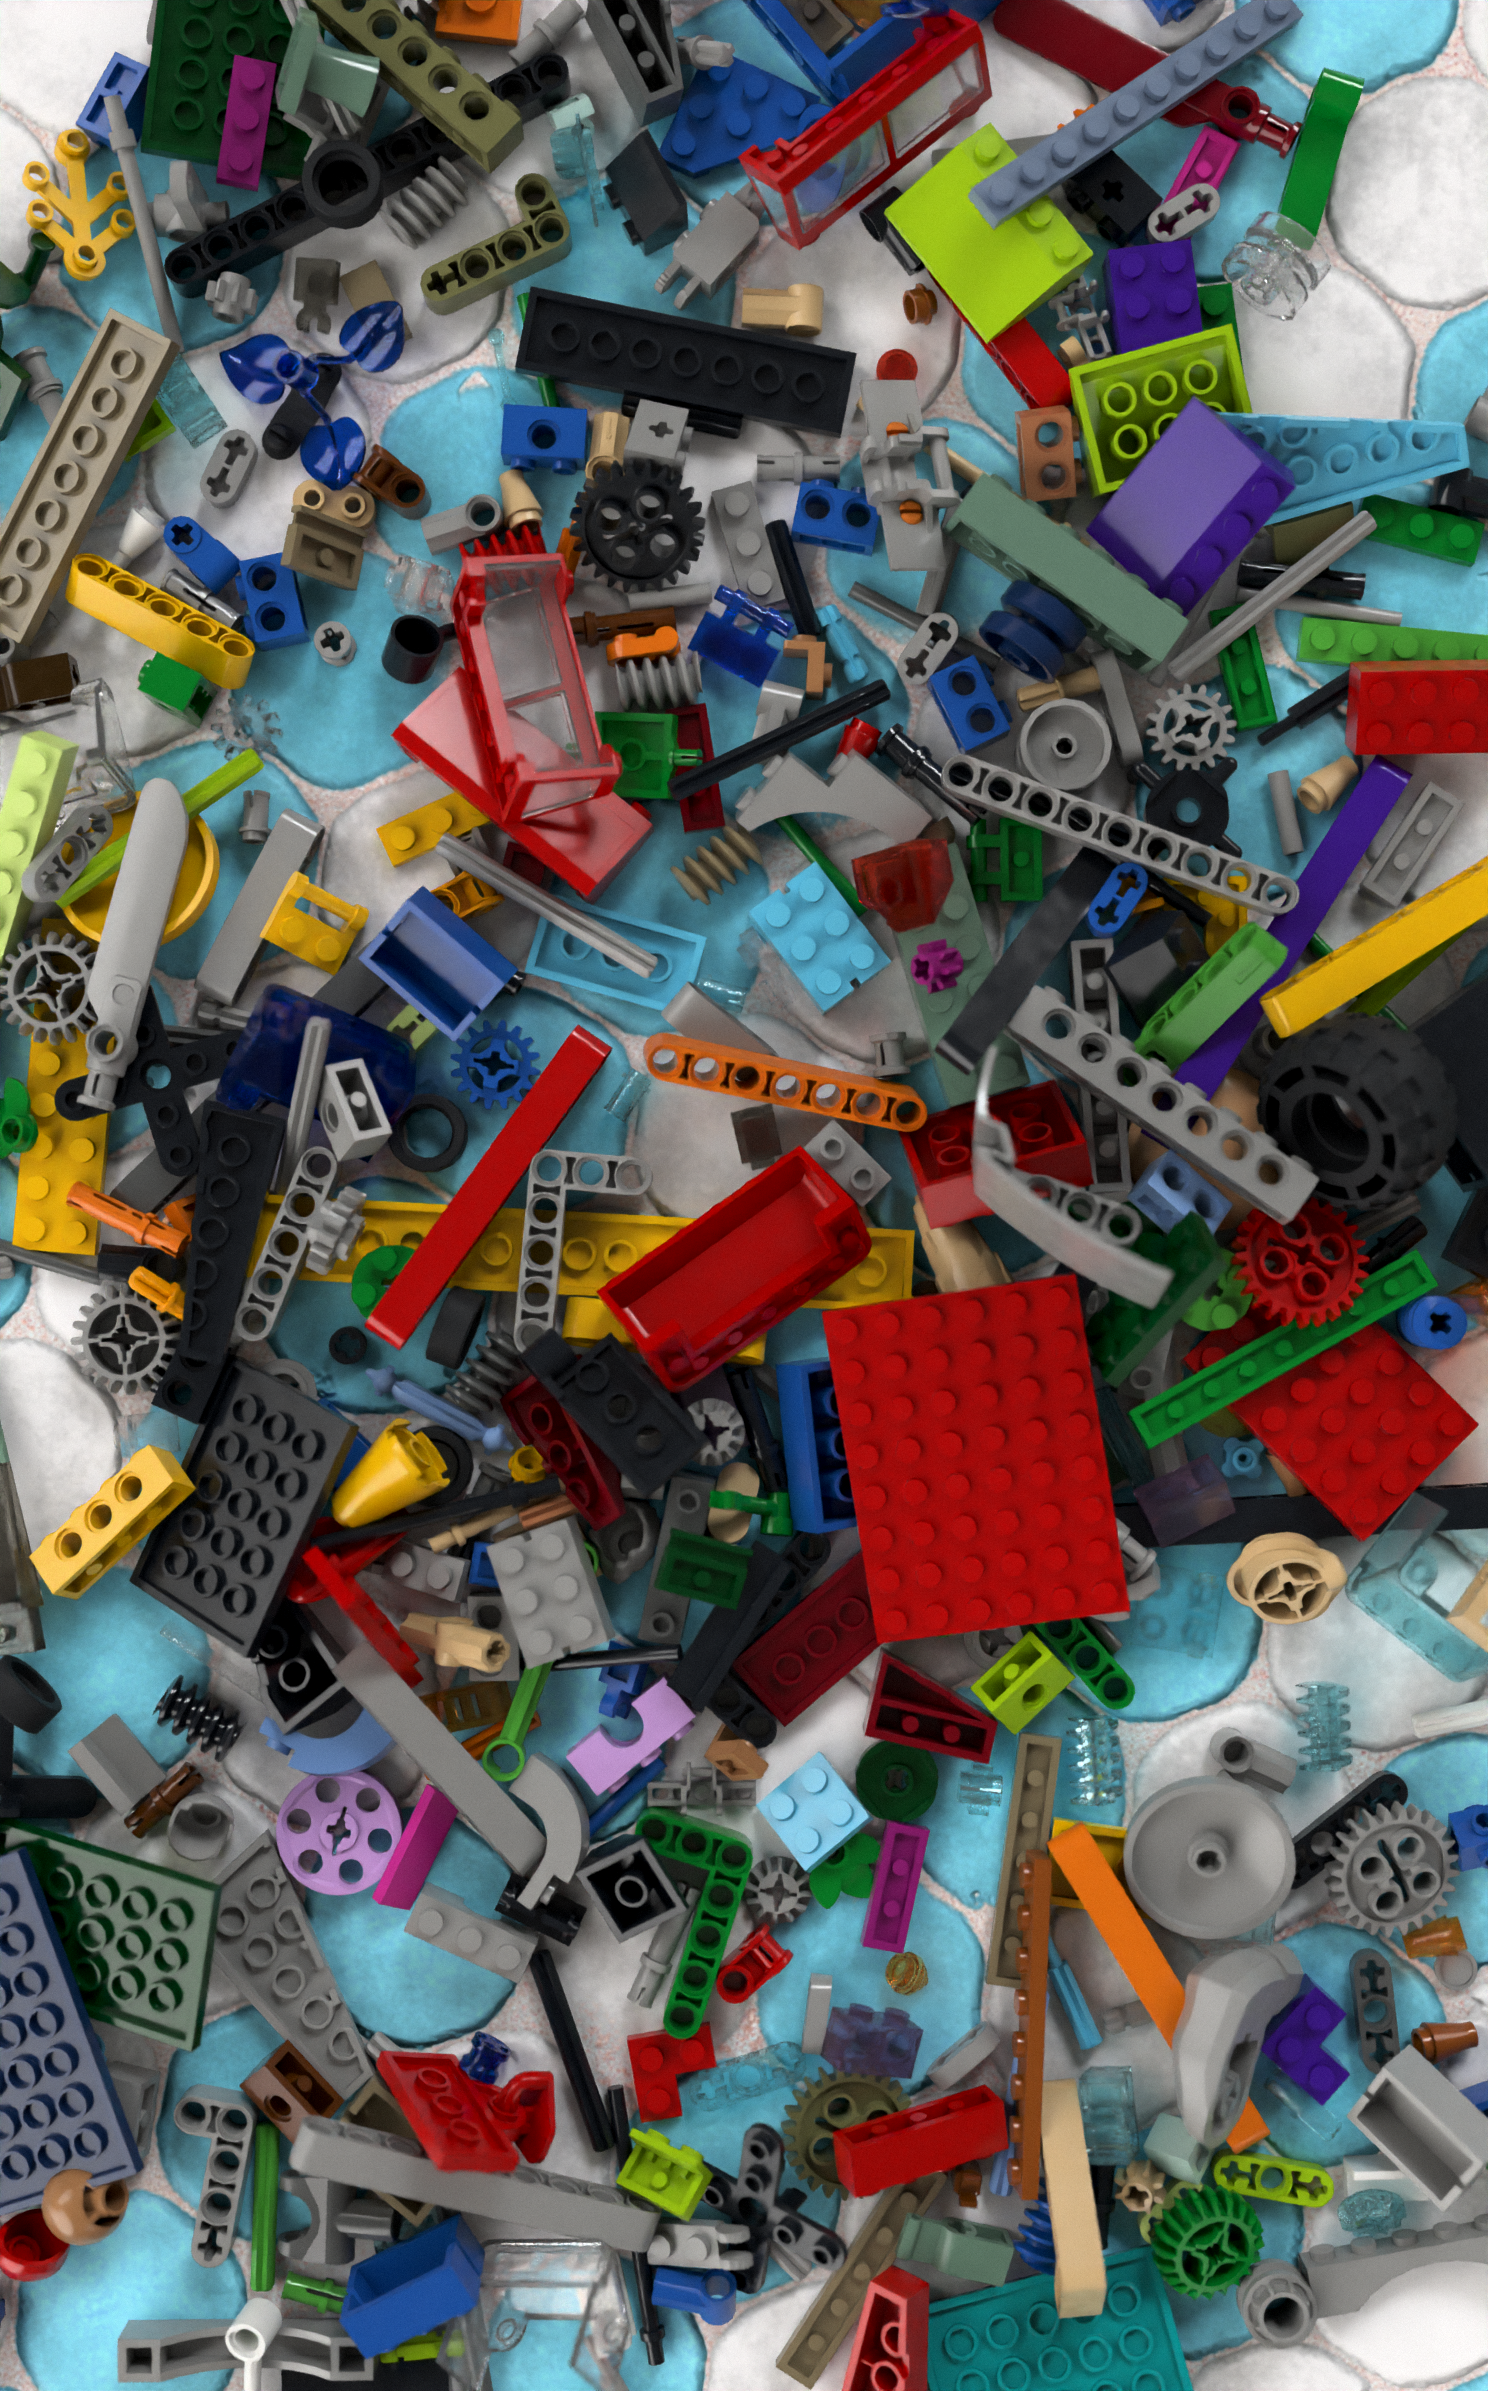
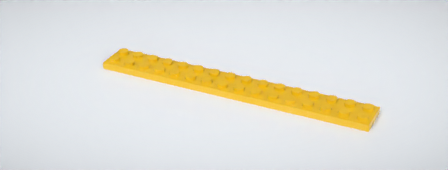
M268 1195L247 1277H252L285 1196ZM299 1196L295 1205L299 1215L307 1217L312 1214L315 1209L313 1197ZM332 1198L331 1202L336 1201L337 1198ZM366 1200L361 1210V1217L365 1218L364 1222L366 1225L346 1262L337 1259L333 1269L329 1270L327 1275H322L306 1267V1261L298 1280L352 1283L353 1273L358 1263L366 1254L374 1251L380 1246L403 1245L417 1250L448 1205ZM502 1208L446 1288L459 1286L464 1289L518 1292L526 1209ZM535 1209V1215L542 1223L553 1221L558 1212L556 1210ZM566 1211L559 1294L598 1296L596 1291L606 1285L612 1278L624 1272L638 1262L645 1254L652 1252L697 1218ZM867 1228L872 1240V1247L868 1256L800 1308L836 1309L911 1297L915 1230ZM287 1232L280 1239V1249L287 1256L296 1253L299 1247L298 1238L292 1232ZM538 1241L533 1245L531 1257L537 1264L545 1265L553 1258V1248L547 1241ZM271 1271L265 1276V1278L282 1279L280 1274L275 1271ZM398 1275L393 1279L386 1278L383 1285H392ZM536 1282L528 1288L527 1293L549 1294V1290L543 1283Z

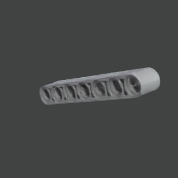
M362 1640L331 1670L346 1689L519 1876L523 1877L545 1855L547 1847L546 1837L366 1641Z

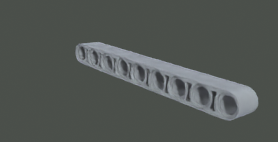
M955 755L948 759L943 766L940 779L943 789L949 795L1121 861L1136 863L1147 871L1266 916L1275 917L1283 915L1293 909L1298 902L1299 890L1295 882L1289 877L968 755ZM955 766L966 767L971 772L972 781L963 787L954 785L949 779L948 773L950 769ZM994 781H1004L1011 789V797L1003 802L995 801L989 795L988 786ZM1037 795L1045 797L1050 803V813L1043 817L1033 815L1028 808V800L1031 797ZM1076 810L1086 813L1090 821L1089 828L1083 832L1074 831L1068 824V814ZM1118 825L1127 830L1129 841L1126 846L1117 847L1110 843L1107 833L1111 826ZM1158 840L1167 846L1168 857L1166 861L1156 862L1149 857L1147 847L1150 841ZM1197 855L1205 859L1208 869L1204 877H1195L1190 874L1187 868V861L1190 856ZM1237 870L1245 875L1247 886L1243 892H1235L1228 886L1227 875L1230 871ZM1271 885L1280 886L1286 892L1287 898L1283 907H1274L1267 900V890Z
M313 2115L303 2118L288 2160L294 2169L308 2175L634 2252H647L649 2250L663 2211L662 2208L623 2189L519 2164L515 2172L486 2174L480 2171H457L455 2173H447L437 2170L420 2140Z

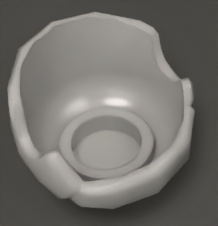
M206 1792L183 1798L174 1808L169 1820L167 1832L170 1847L178 1856L193 1862L216 1858L223 1845L231 1839L233 1833L234 1814L231 1807L220 1797Z

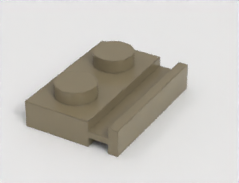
M292 506L291 512L294 513L292 524H288L280 565L346 591L357 590L365 551L361 548L363 538H367L368 532L306 506Z

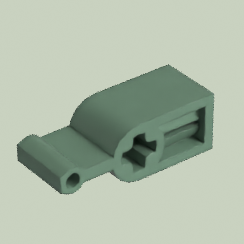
M907 2213L895 2253L900 2259L928 2263L940 2272L951 2276L1003 2287L1015 2247L1008 2230L954 2217H946L939 2221L922 2217L916 2213Z

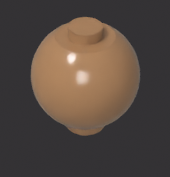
M67 2169L55 2174L44 2188L41 2204L43 2218L47 2227L58 2239L72 2245L85 2246L104 2240L117 2229L127 2210L129 2192L124 2178L92 2187L86 2180L90 2179L93 2175L87 2171Z

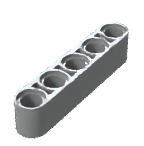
M289 808L282 812L196 977L195 989L230 1007H234L237 1004L270 943L259 936L291 875L295 871L305 875L325 834L324 826Z
M323 1147L310 1148L299 1161L235 1316V1329L245 1340L258 1341L268 1339L275 1334L280 1325L310 1252L311 1244L308 1243L309 1239L306 1238L309 1229L317 1218L326 1200L331 1201L342 1175L343 1163L337 1161L334 1151ZM325 1154L331 1161V1171L327 1176L318 1178L312 1172V1162L317 1156ZM308 1193L315 1200V1209L309 1216L302 1217L297 1212L295 1205L299 1196ZM287 1232L295 1234L299 1241L298 1250L291 1256L285 1255L280 1249V1239ZM271 1271L280 1274L283 1281L281 1290L275 1295L268 1293L263 1283L265 1276ZM254 1310L261 1311L267 1321L265 1329L259 1334L254 1333L248 1327V1316Z

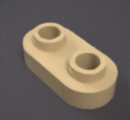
M312 479L301 483L293 494V506H306L363 530L368 529L376 519V504L372 496L360 487ZM312 494L320 496V501L315 506L306 504L307 498ZM353 501L361 503V508L356 513L347 511V506Z

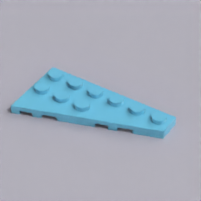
M1216 412L1293 472L1296 488L1263 526L1470 467L1466 429L1460 422Z

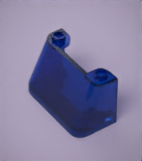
M281 984L267 985L259 996L217 1085L215 1100L234 1110H250L255 1106L260 1096L290 1109L306 1026L311 1017L318 1016L321 1019H328L332 1024L324 1066L362 1058L392 1129L415 1096L416 1052L413 1046L406 1039L393 1032ZM315 1107L313 1119L322 1122ZM373 1155L360 1157L357 1159L369 1163Z

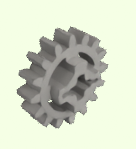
M1185 683L1181 687L1180 695L1173 688L1168 689L1165 693L1167 702L1157 698L1152 705L1158 714L1149 713L1145 719L1147 723L1154 726V728L1144 733L1145 739L1155 740V744L1149 750L1150 755L1160 752L1163 757L1159 765L1164 767L1169 762L1175 764L1174 771L1183 770L1185 766L1189 770H1199L1200 764L1207 771L1212 770L1215 767L1213 757L1222 761L1228 755L1222 746H1231L1235 742V738L1227 734V731L1232 730L1237 725L1236 721L1226 720L1225 715L1232 709L1231 705L1220 707L1217 702L1221 697V693L1217 692L1210 698L1206 696V685L1203 684L1196 693H1192L1189 683ZM1190 704L1199 705L1206 709V711L1194 709ZM1170 712L1171 715L1169 717L1173 724L1171 730L1164 734V720L1167 713ZM1204 723L1195 735L1188 733L1176 737L1185 725L1197 726ZM1216 725V740L1211 748L1208 734L1209 730ZM1174 748L1186 750L1191 756L1180 754Z
M346 1186L343 1191L341 1190L336 1201L326 1200L306 1237L309 1239L308 1243L311 1244V1252L306 1259V1267L322 1275H327L329 1270L333 1269L337 1259L346 1262L366 1225L364 1222L365 1218L361 1217V1210L366 1203V1194Z

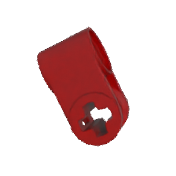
M765 1922L752 1930L740 1945L720 1963L716 1975V1985L719 1995L726 2002L737 2004L747 2000L767 1980L776 1976L790 1962L794 1955L790 1949L784 1950L769 1933L770 1927ZM732 1971H738L745 1975L746 1981L741 1987L732 1989L723 1983L724 1977Z

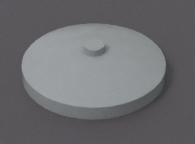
M1200 1776L1182 1779L1152 1794L1132 1817L1123 1844L1125 1877L1138 1905L1161 1926L1180 1935L1192 1938L1224 1939L1255 1929L1273 1916L1281 1907L1291 1889L1295 1875L1296 1858L1294 1844L1287 1822L1281 1812L1266 1796L1256 1789L1239 1781L1223 1777Z

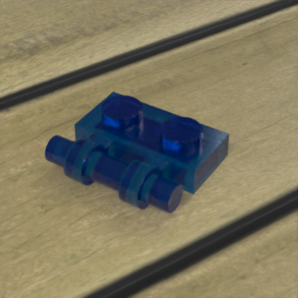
M721 584L715 593L714 599L727 606L722 617L707 610L687 648L691 651H698V654L761 688L781 649L767 642L769 636L773 631L787 639L794 624L780 617L782 612L770 606L769 609H766L748 599L749 594L740 589L733 591ZM739 614L760 624L755 635L734 624Z

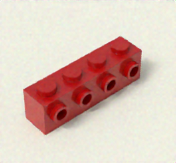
M985 2084L832 2132L838 2180L855 2198L874 2196L882 2189L898 2184H911L919 2177L935 2172L951 2171L956 2165L975 2159H988L996 2152L1009 2149L1004 2101Z

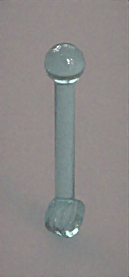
M493 328L488 333V341L494 346L503 394L501 408L504 411V404L517 405V402L511 397L502 349V344L505 341L504 333L501 329Z

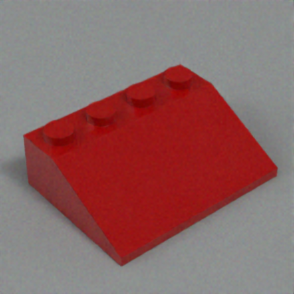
M1055 1079L987 1098L986 1111L988 1116L995 1122L1007 1126L1015 1157L1013 1168L1033 1176L1045 1175L1077 1188L1094 1184L1087 1142ZM977 1101L928 1114L924 1125L913 1132L897 1130L922 1209L931 1230L939 1227H950L960 1221L978 1216L995 1214L992 1209L974 1194L972 1137ZM1042 1189L1031 1190L1032 1193L1041 1199L1049 1197L1047 1192Z

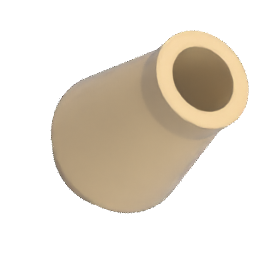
M513 469L502 473L499 476L502 493L504 525L510 528L511 532L517 536H521L522 526L525 525L531 533L537 531L538 522L540 528L543 524L541 518L544 515V511L525 481L522 471Z
M1342 755L1335 762L1304 777L1301 780V786L1297 788V796L1301 803L1312 813L1319 814L1323 810L1329 811L1352 779L1359 774V769L1350 757Z

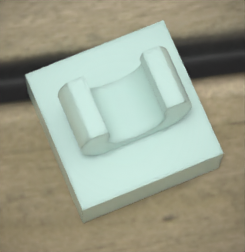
M581 92L545 109L551 126L557 130L561 129L562 137L569 145L575 144L571 131L576 124H583L588 136L595 135L594 125L587 118V116L595 113L589 96Z

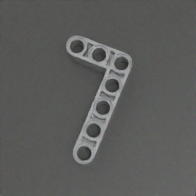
M551 1149L537 1153L532 1159L529 1170L514 1326V1343L519 1351L522 1352L528 1347L523 1340V1333L527 1326L532 1324L538 1325L544 1332L549 1328L555 1330L568 1190L640 1196L649 1190L653 1182L652 1170L642 1159ZM546 1158H556L561 1164V1174L553 1181H546L539 1174L540 1163ZM590 1161L598 1162L603 1167V1178L595 1185L584 1183L580 1174L584 1164ZM631 1165L640 1166L645 1171V1182L637 1189L627 1188L622 1181L623 1171ZM543 1199H551L557 1206V1216L549 1223L540 1222L535 1215L536 1205ZM544 1240L551 1244L554 1254L549 1263L540 1265L532 1259L531 1249L535 1243ZM536 1282L543 1283L549 1290V1300L541 1307L533 1306L527 1298L528 1288Z

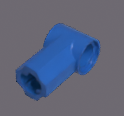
M660 2265L657 2268L654 2280L652 2305L700 2314L706 2323L721 2326L733 2319L736 2312V2280L729 2270H724L723 2268L709 2269L705 2273ZM713 2295H721V2296H724V2297H723V2298H713V2297H710V2296H713Z

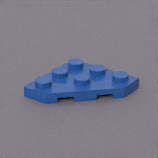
M732 56L734 62L729 67L712 66L708 70L697 69L659 151L668 168L696 179L710 174L709 171L729 163H732V165L740 163L738 157L754 144L758 146L760 152H764L776 147L774 142L780 137L791 143L796 139L798 121L803 111L812 104H820L821 97Z

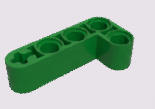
M1324 67L1308 103L1303 126L1299 134L1270 235V241L1307 252L1311 251L1320 226L1347 128L1355 114L1363 91L1364 78Z

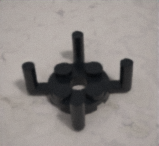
M1224 758L1210 774L1193 769L1178 770L1161 777L1143 761H1138L1127 773V781L1132 785L1142 782L1151 790L1145 803L1143 814L1145 823L1205 846H1214L1218 851L1241 859L1242 849L1224 833L1229 822V800L1227 792L1222 785L1237 769L1238 763L1235 758ZM1184 800L1193 802L1198 808V818L1196 821L1187 823L1180 820L1176 813L1177 804ZM1154 840L1149 842L1147 852L1149 857L1155 860L1164 849L1168 850L1163 842Z

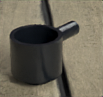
M404 615L397 618L391 626L381 655L384 669L390 676L403 683L419 684L427 681L433 674L444 643L457 639L454 623L438 627L431 620L419 615Z

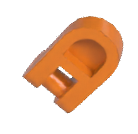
M670 626L660 627L656 630L654 636L638 638L636 634L617 635L613 637V643L606 646L607 664L615 667L616 662L619 668L626 667L627 659H632L635 666H641L644 657H648L651 663L655 664L659 662L660 655H665L668 662L675 660L677 653H681L677 631Z

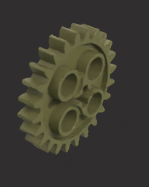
M851 2059L848 2070L843 2071L838 2060L834 2061L833 2073L829 2075L821 2066L818 2067L820 2079L816 2082L805 2076L803 2079L808 2089L805 2093L793 2089L792 2094L798 2104L785 2105L786 2114L792 2120L783 2121L780 2125L783 2132L788 2134L782 2140L785 2151H790L786 2155L790 2167L797 2166L795 2173L798 2179L801 2181L808 2177L807 2183L812 2191L818 2189L822 2184V2190L826 2198H830L837 2188L843 2201L847 2200L849 2191L838 2180L832 2132L866 2122L869 2114L875 2110H884L882 2116L905 2110L912 2104L907 2093L901 2094L903 2087L897 2079L890 2082L891 2076L886 2069L881 2070L876 2075L875 2067L871 2062H868L863 2071H860L855 2059ZM839 2097L846 2099L841 2108L837 2110L828 2109L829 2104L834 2099ZM818 2117H820V2118L826 2119L828 2122H824V2121H817V2122H815V2119L818 2118ZM831 2138V2142L824 2149H814V2145L819 2139Z

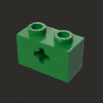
M156 652L153 660L148 659L144 663L138 675V682L140 683L138 690L155 706L200 728L218 693L202 674L159 652Z

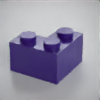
M1305 1973L1299 1993L1278 2014L1272 2016L1265 2027L1261 2051L1323 2106L1350 2076V2073L1341 2061L1321 2044L1347 2014L1333 1997Z

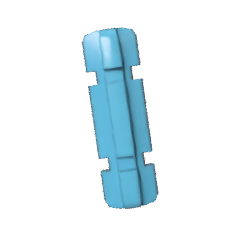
M831 604L820 609L817 612L819 624L822 630L826 629L825 636L839 664L844 665L843 672L848 682L855 684L868 677L869 670L863 658L859 659L860 652L846 624L841 623L842 616L837 606Z

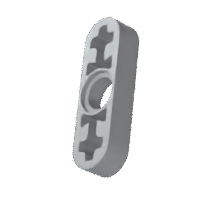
M1112 648L1090 653V666L1093 665L1099 677L1101 689L1098 692L1106 724L1109 727L1117 761L1122 769L1132 767L1138 761L1144 762L1140 738L1116 656Z
M99 805L78 807L72 812L23 872L21 885L27 898L34 902H52L62 897L90 860L110 838L113 831V820L107 809ZM89 817L93 818L94 821L92 823L89 820ZM90 827H92V829L94 830V832L87 831ZM65 842H68L74 850V859L70 865H67L61 856V849ZM41 875H49L45 881L40 877ZM43 883L44 886L47 888L46 890L41 889Z

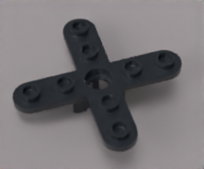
M150 984L135 1036L138 1043V1054L135 1060L127 1066L125 1076L118 1079L112 1103L116 1105L115 1111L138 1103L143 1104L162 1167L171 1175L185 1177L193 1174L199 1168L200 1141L184 1089L248 1070L255 1064L259 1048L255 1038L243 1030H230L171 1048L155 993ZM152 1066H167L169 1068L171 1080L167 1086L159 1089L152 1087L155 1086L153 1078L147 1076V1072ZM88 1074L62 1083L55 1093L54 1102L57 1111L62 1117L71 1121H83L112 1111L76 1102L78 1095H83Z
M0 1713V1817L78 1819L91 1813L97 1802V1789L85 1777L13 1775L14 1724Z
M765 2123L753 2124L744 2134L738 2179L706 2161H702L704 2166L713 2174V2177L701 2201L730 2216L732 2224L746 2225L749 2228V2240L737 2244L729 2243L728 2250L752 2253V2266L745 2270H729L735 2277L736 2289L747 2294L757 2293L765 2283L771 2240L829 2271L839 2270L848 2259L847 2246L837 2233L797 2212L807 2199V2195L804 2192L793 2187L792 2189L787 2188L780 2197L778 2196L780 2179L785 2170L786 2163L784 2158L785 2146L779 2133ZM751 2198L761 2204L757 2209L753 2206Z

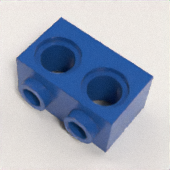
M812 479L810 483L801 482L791 532L792 541L872 557L880 515H877L876 507L867 503L865 488L852 487L851 491L834 488L835 485L832 482L822 479ZM812 504H821L826 507L828 514L822 519H813L808 516L806 509ZM859 511L868 517L869 522L863 527H854L849 524L846 517L852 512Z
M283 552L239 561L241 575L235 576L240 600H247L250 615L244 616L248 639L251 641L255 640L263 652L311 642L297 572L280 565ZM267 574L276 576V583L270 590L261 591L257 589V584L261 577ZM276 614L285 616V623L281 629L277 631L266 630L267 620L271 616Z
M975 655L929 676L927 687L960 754L968 756L1006 738L1011 730L1009 724L1013 722L1012 715L1004 700L997 702L991 690V686L995 685L988 666L984 662L979 664ZM957 678H966L972 682L974 691L969 695H960L954 691L952 682ZM978 714L985 715L990 719L992 729L985 733L977 732L971 726L970 719Z

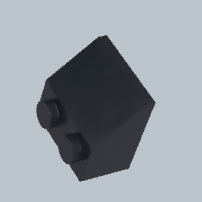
M646 129L640 132L605 168L607 185L602 187L612 210L614 211L619 208L626 220L622 223V227L630 244L633 247L639 244L645 257L676 241L688 229L687 202L650 132Z
M1183 910L1144 911L1102 968L1138 1028L1143 1030L1149 1019L1210 959V956Z
M623 1834L591 1850L575 1872L619 1944L688 1911L690 1908L646 1835Z

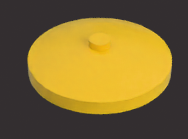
M141 791L122 794L99 805L110 813L113 820V831L110 838L97 854L131 830ZM199 814L189 820L187 849L160 946L179 937L199 919L209 905L217 886L220 869L218 845L210 827ZM89 817V820L92 823L94 820L92 817ZM90 827L87 832H94V830ZM65 842L61 850V856L63 861L70 865L74 859V850L68 842ZM119 870L67 907L62 908L64 914L74 927L98 945Z

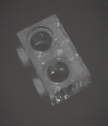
M400 553L397 565L391 564L389 566L384 583V588L389 589L387 594L396 611L402 615L423 616L434 622L437 626L446 625L450 614L449 603L456 586L450 570Z

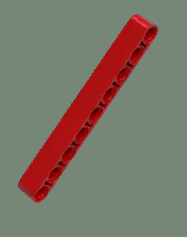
M580 1025L573 1029L372 1311L364 1325L365 1328L397 1350L403 1348L526 1175L534 1156L543 1151L601 1069L613 1049L611 1046Z

